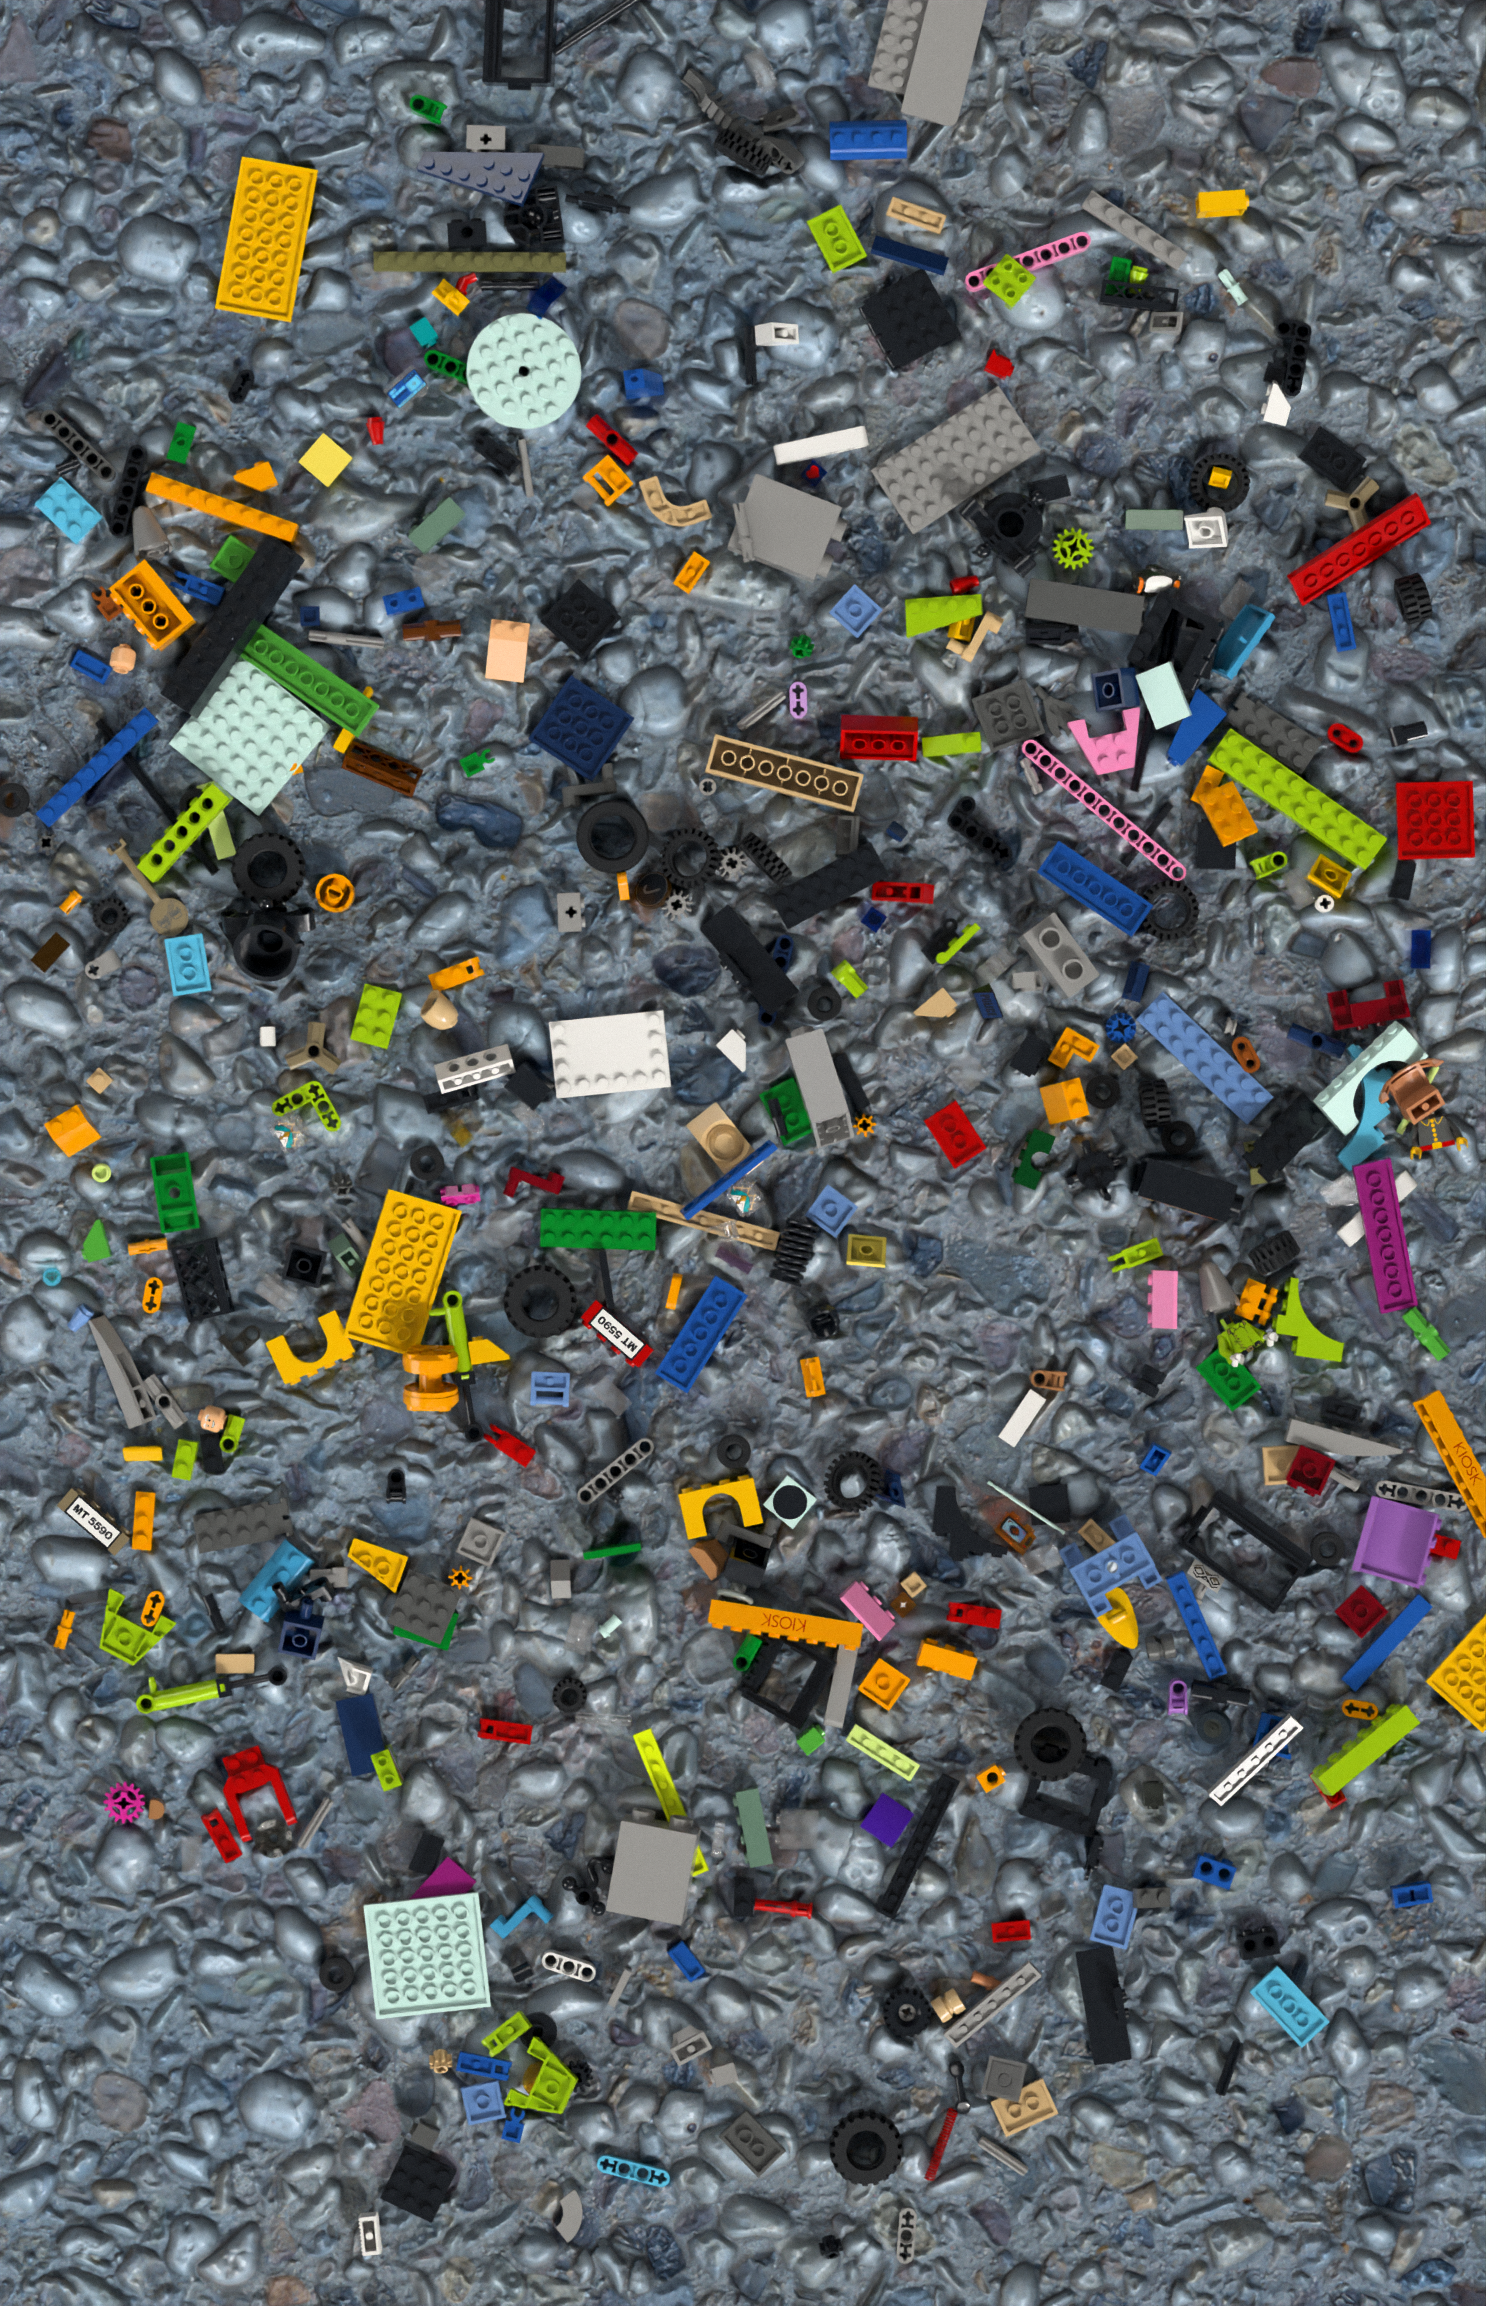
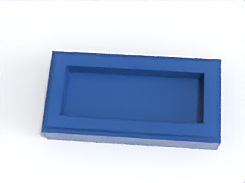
M80 649L70 664V667L103 685L113 669L111 666Z
M683 1940L667 1951L690 1983L706 1971Z

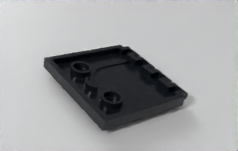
M923 269L917 270L863 301L864 305L858 308L864 320L873 319L867 325L874 337L881 334L882 337L876 341L883 354L891 352L885 358L892 369L897 366L901 369L961 335L929 276Z

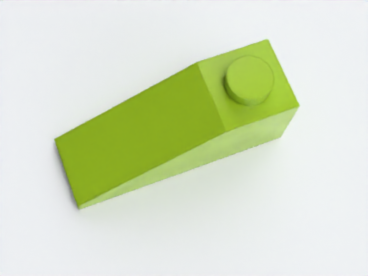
M980 732L921 738L923 757L980 753L982 751Z

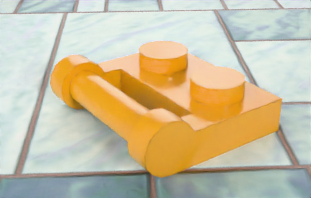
M609 455L604 457L582 477L605 500L604 503L607 507L633 485V482ZM597 472L613 489L614 493L611 496L594 478Z

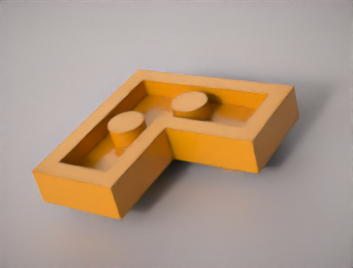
M1066 1027L1047 1060L1062 1069H1065L1073 1053L1091 1062L1100 1045Z

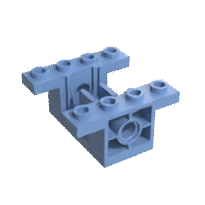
M1125 1513L1108 1522L1118 1542L1099 1553L1084 1559L1075 1541L1058 1551L1095 1618L1113 1609L1105 1594L1130 1579L1138 1576L1146 1590L1163 1581L1150 1554ZM1115 1562L1117 1569L1109 1572L1107 1570L1108 1563Z

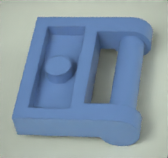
M532 1371L530 1406L549 1404L569 1407L570 1373ZM537 1391L563 1392V1397L536 1396Z

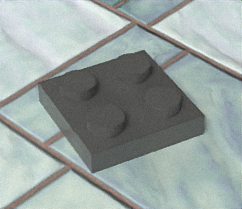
M990 2056L981 2094L1019 2103L1028 2065Z

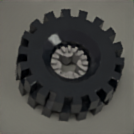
M915 1988L896 1989L897 1991H892L885 2000V2005H883L884 2021L888 2029L892 2030L897 2036L901 2035L904 2038L909 2036L911 2038L914 2037L913 2035H920L922 2030H926L931 2020L929 2001L921 1991L919 1992ZM907 2007H910V2012H912V2014H908L905 2017L904 2012L902 2010L907 2009Z

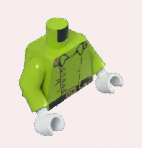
M1229 1315L1220 1320L1225 1331L1217 1336L1219 1354L1225 1357L1228 1364H1231L1233 1367H1237L1238 1363L1243 1365L1244 1355L1262 1345L1263 1341L1266 1340V1344L1269 1347L1274 1345V1341H1278L1277 1333L1269 1332L1267 1334V1332L1247 1323L1246 1320H1242L1236 1325Z

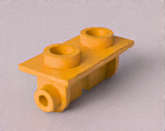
M819 1356L801 1359L800 1363L807 1397L826 1394Z

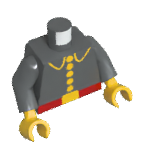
M1435 1111L1426 1116L1424 1120L1413 1125L1408 1137L1411 1150L1409 1158L1412 1160L1413 1154H1417L1419 1159H1421L1423 1151L1455 1145V1142L1458 1151H1461L1460 1144H1465L1468 1148V1141L1463 1137L1459 1128L1449 1118H1445V1116L1436 1117Z

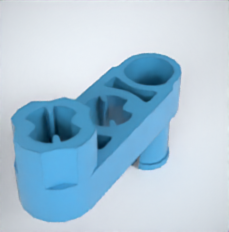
M533 1894L508 1920L500 1914L489 1926L504 1939L530 1912H534L545 1924L554 1915Z

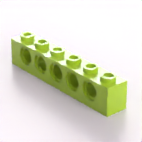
M218 782L208 783L202 789L203 794L199 798L195 797L189 805L191 807L187 812L183 811L176 818L178 820L174 826L170 825L164 831L165 836L161 840L157 839L151 845L153 849L149 853H144L138 861L140 863L137 865V868L153 883L160 880L232 801L233 797ZM207 798H210L213 802L211 808H208L205 804ZM194 812L200 815L199 822L193 820ZM182 826L187 828L186 836L180 833ZM169 840H172L175 844L173 850H170L167 846ZM156 854L162 857L160 864L155 861Z

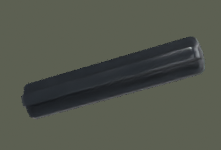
M1234 2040L1232 2042L1215 2090L1218 2095H1226L1243 2044L1239 2041Z

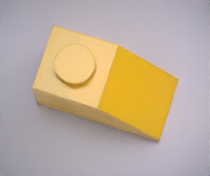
M483 1336L472 1337V1341L468 1342L471 1365L510 1359V1354L488 1338L483 1339Z

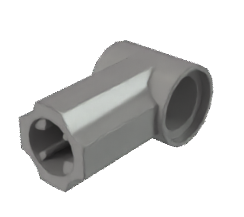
M348 1567L311 1569L310 1582L320 1577H327L332 1587H347Z

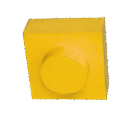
M1213 467L1208 485L1227 489L1232 471Z

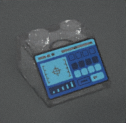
M410 365L383 392L401 413L403 410L405 412L414 405L412 402L417 397L421 399L425 396L429 386L413 365Z

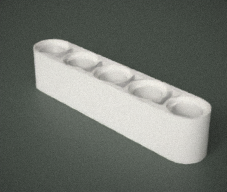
M859 426L775 445L773 448L777 466L866 447L869 445L865 426Z
M1406 1170L1395 1178L1398 1201L1403 1200L1418 1185ZM1360 1211L1336 1232L1349 1247L1365 1234Z

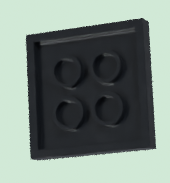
M578 579L540 622L578 657L584 660L622 617Z
M405 2145L380 2199L432 2223L457 2170Z

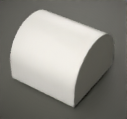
M260 1027V1046H276L275 1027Z

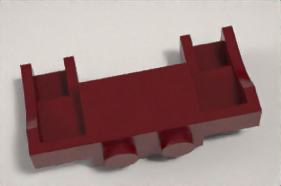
M1403 979L1382 983L1385 998L1355 1004L1348 1003L1346 990L1326 993L1333 1030L1352 1027L1362 1030L1367 1029L1368 1024L1375 1023L1376 1027L1387 1025L1389 1020L1411 1017Z

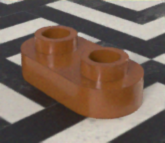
M1245 1037L1234 1039L1231 1048L1240 1066L1245 1072H1256L1260 1067V1060L1251 1042ZM1239 1043L1244 1044L1243 1050L1238 1049L1237 1046ZM1248 1060L1253 1061L1252 1067L1247 1066L1246 1063Z

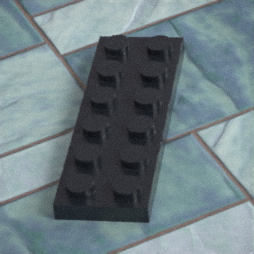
M869 842L770 895V898L786 928L790 929L889 876L872 842Z

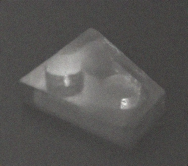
M1348 1171L1319 1190L1320 1195L1329 1208L1359 1203L1352 1171Z

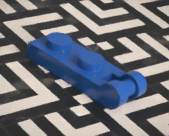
M460 2051L456 2071L508 2081L510 2076L508 2072L509 2068L512 2067V2061ZM496 2065L502 2066L501 2072L495 2071Z

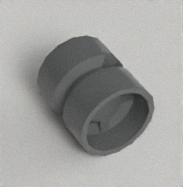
M1172 1633L1162 1634L1160 1638L1156 1636L1145 1637L1149 1662L1160 1660L1161 1657L1165 1659L1176 1657Z

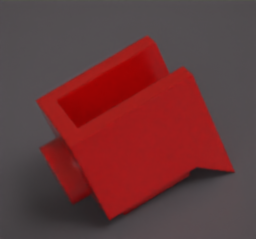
M993 349L984 371L1005 380L1006 376L1011 377L1015 366H1012L1011 359L1000 354L997 356L995 349Z

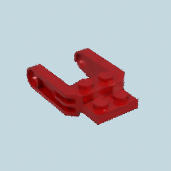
M259 1744L222 1758L229 1776L223 1792L243 1843L252 1840L253 1837L249 1833L247 1819L237 1793L241 1794L257 1788L268 1781L272 1783L288 1826L298 1822L279 1768L265 1762Z

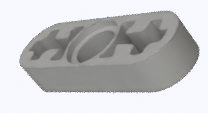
M910 2206L903 2207L899 2212L896 2256L899 2262L904 2264L911 2262L914 2257L917 2215L916 2211ZM907 2211H910V2214L913 2215V2217L909 2218V2225L913 2224V2227L906 2225V2219L903 2215ZM902 2231H911L912 2237L909 2240L902 2239ZM900 2243L911 2244V2246L907 2245V2252L910 2255H907L906 2259L900 2255L904 2251V2245H900Z

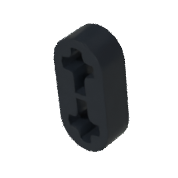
M245 369L237 375L228 394L233 404L240 405L246 400L255 383L253 372ZM247 374H250L249 378L251 379V381H247L245 385L242 386V375L246 376ZM241 388L242 390L240 392V395L242 396V398L234 400V396L232 394L234 392L237 393Z

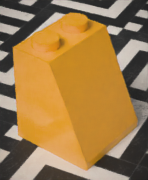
M1080 1077L1039 1088L1049 1125L1090 1115Z
M82 1104L73 1106L44 1124L53 1141L68 1157L102 1138Z

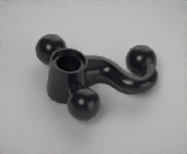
M596 1856L590 1859L587 1864V1872L591 1878V1882L587 1887H578L576 1879L572 1876H567L563 1879L562 1887L566 1891L575 1893V1899L578 1904L583 1906L589 1905L593 1915L602 1916L606 1911L605 1904L601 1901L593 1900L592 1895L599 1881L594 1867L596 1864H600L602 1871L610 1875L613 1871L614 1861ZM582 1891L588 1892V1900L580 1901L578 1898L579 1894Z

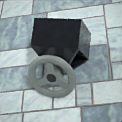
M734 1538L723 1573V1577L732 1584L730 1589H718V1596L732 1603L753 1605V1599L744 1593L746 1588L760 1587L771 1549Z

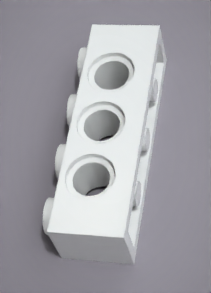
M508 1044L434 1065L442 1094L516 1072Z

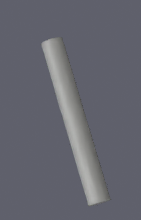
M521 439L518 440L526 496L529 498L534 497L526 441Z

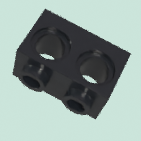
M1271 1926L1261 1927L1260 1931L1256 1932L1244 1930L1241 1931V1934L1237 1935L1242 1960L1281 1954L1277 1931L1275 1928H1271ZM1267 1936L1273 1938L1270 1945L1263 1944V1939ZM1247 1940L1254 1941L1253 1947L1249 1949L1244 1947V1943Z

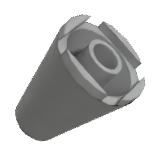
M145 506L135 508L132 513V526L136 560L154 561L164 557V552L169 551L170 553L173 549L172 544L150 508Z
M1212 1261L1202 1264V1268L1199 1269V1280L1204 1316L1208 1317L1210 1312H1213L1214 1315L1227 1312L1235 1308L1234 1304L1239 1306L1240 1301L1218 1265L1212 1264Z

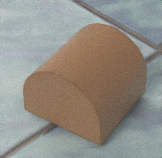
M153 1797L150 1800L148 1818H161L166 1811V1804L162 1799Z

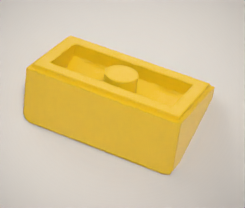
M975 617L950 624L947 637L970 642Z
M125 1446L123 1448L125 1461L163 1460V1446Z

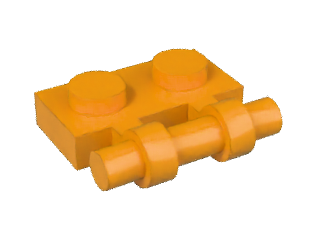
M1248 1278L1239 1299L1240 1305H1237L1234 1314L1253 1321L1255 1314L1260 1315L1258 1323L1265 1326L1267 1319H1270L1273 1303H1276L1278 1299L1276 1296L1279 1290L1271 1288L1269 1294L1264 1293L1265 1284ZM1261 1298L1266 1299L1263 1310L1258 1309Z

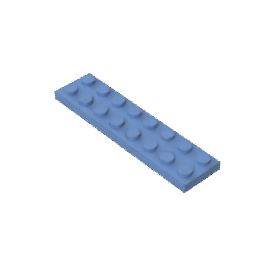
M1161 992L1137 1017L1136 1020L1246 1125L1273 1098L1264 1087L1248 1072H1245L1223 1048L1164 992Z

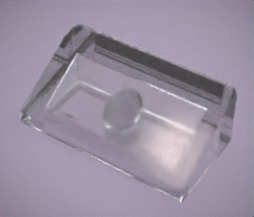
M606 1376L592 1389L618 1417L632 1404Z

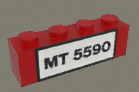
M595 1300L581 1316L583 1319L581 1323L589 1330L591 1328L595 1329L598 1332L596 1336L603 1342L606 1340L612 1344L610 1348L618 1355L622 1353L626 1356L625 1361L632 1367L636 1365L639 1368L654 1351L653 1348L598 1300Z

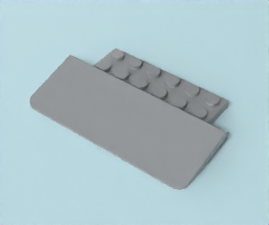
M889 0L868 86L904 95L900 113L944 126H953L959 117L988 0Z

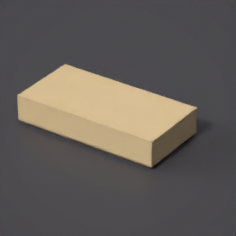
M216 1654V1673H255V1654Z

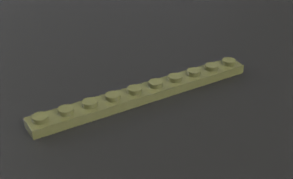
M374 252V272L566 273V253Z

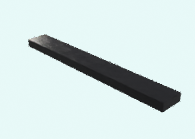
M942 1772L876 1910L877 1912L891 1919L895 1918L960 1780Z

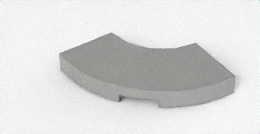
M575 2188L559 2200L563 2207V2216L556 2229L567 2243L576 2235L582 2221V2202Z

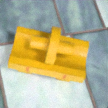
M445 279L431 293L457 316L470 303V300Z

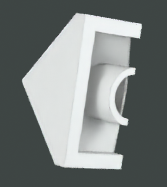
M338 1657L347 1685L346 1691L365 1695L374 1668Z

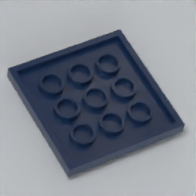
M570 675L528 740L593 782L603 764H605L635 718Z

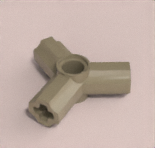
M1367 476L1351 494L1327 489L1324 506L1347 510L1353 531L1355 532L1369 523L1364 504L1379 489V486L1373 479ZM1352 498H1355L1358 501V507L1356 509L1350 506V500Z
M309 1022L306 1046L284 1055L290 1070L314 1061L332 1075L335 1073L342 1061L323 1048L326 1023ZM311 1046L319 1048V1054L315 1057L309 1054Z

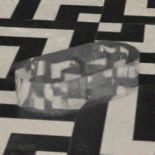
M716 1820L711 1848L712 1857L720 1858L726 1823L724 1821Z

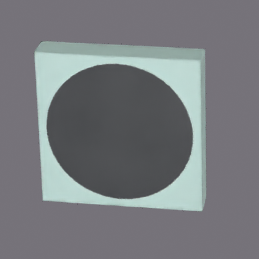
M787 1475L763 1505L793 1529L817 1499Z

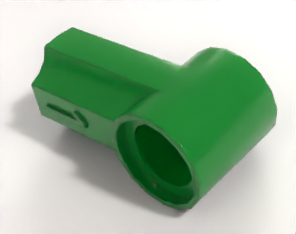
M748 1633L736 1656L733 1658L734 1668L738 1671L747 1670L763 1641ZM739 1657H744L747 1660V1664L743 1668H739L736 1665V1660Z

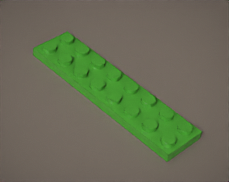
M262 624L240 655L357 738L380 707L377 703Z

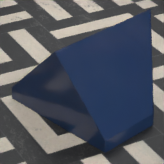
M883 1466L881 1473L884 1474V1479L880 1481L884 1482V1487L879 1486L878 1489L882 1490L881 1495L876 1493L875 1496L906 1508L900 1479L901 1473Z

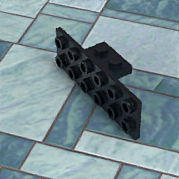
M727 904L700 928L702 933L719 952L718 957L721 959L720 964L726 971H731L733 974L731 977L737 985L741 984L749 989L769 1015H773L799 992L798 988L730 905Z
M1107 1946L1078 1951L1075 1953L1094 2065L1131 2060L1132 2056L1126 2026V2019H1130L1128 2007L1124 2008L1123 2000H1127L1125 1989H1121L1113 1947Z

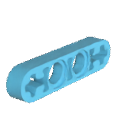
M603 2154L597 2160V2167L603 2173L657 2187H664L670 2181L669 2172L664 2168L609 2154ZM608 2159V2163L614 2164V2160L618 2161L616 2171H613V2166L610 2165L603 2168V2164L600 2162ZM620 2164H628L630 2170L627 2173H621L619 2171ZM640 2168H645L648 2170V2175L645 2178H640L637 2171ZM651 2170H654V2175L660 2176L661 2173H664V2177L667 2179L662 2180V2182H658V2178L653 2177V2181L649 2180L651 2177Z

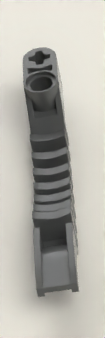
M692 68L688 69L681 82L695 94L698 106L702 108L701 110L704 113L707 112L709 114L708 117L714 119L717 125H721L722 129L738 133L741 137H745L748 141H752L755 145L761 147L762 150L766 151L773 158L772 162L786 174H792L804 165L803 155L787 140L764 136L761 128L753 132L752 129L755 126L752 123L745 126L744 124L747 120L744 118L738 120L737 118L740 115L737 112L731 114L733 111L731 106L724 108L728 101L726 99L720 101L724 96L722 92L711 96L710 93L716 91V88Z

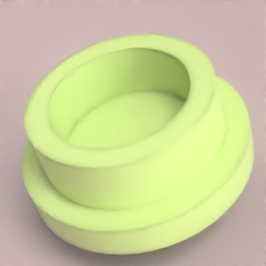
M99 1163L93 1167L92 1176L97 1182H106L111 1177V1169L107 1164Z

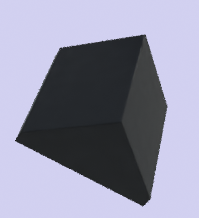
M526 1060L504 1087L534 1111L555 1087V1083Z
M290 1242L281 1279L319 1288L326 1265L327 1252Z

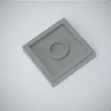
M471 1517L456 1552L491 1567L506 1532Z

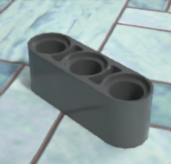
M540 144L529 145V153H544L545 157L540 167L582 170L584 167L585 149Z

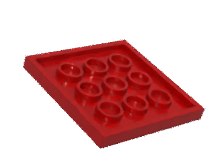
M1473 781L1395 783L1397 860L1475 858Z

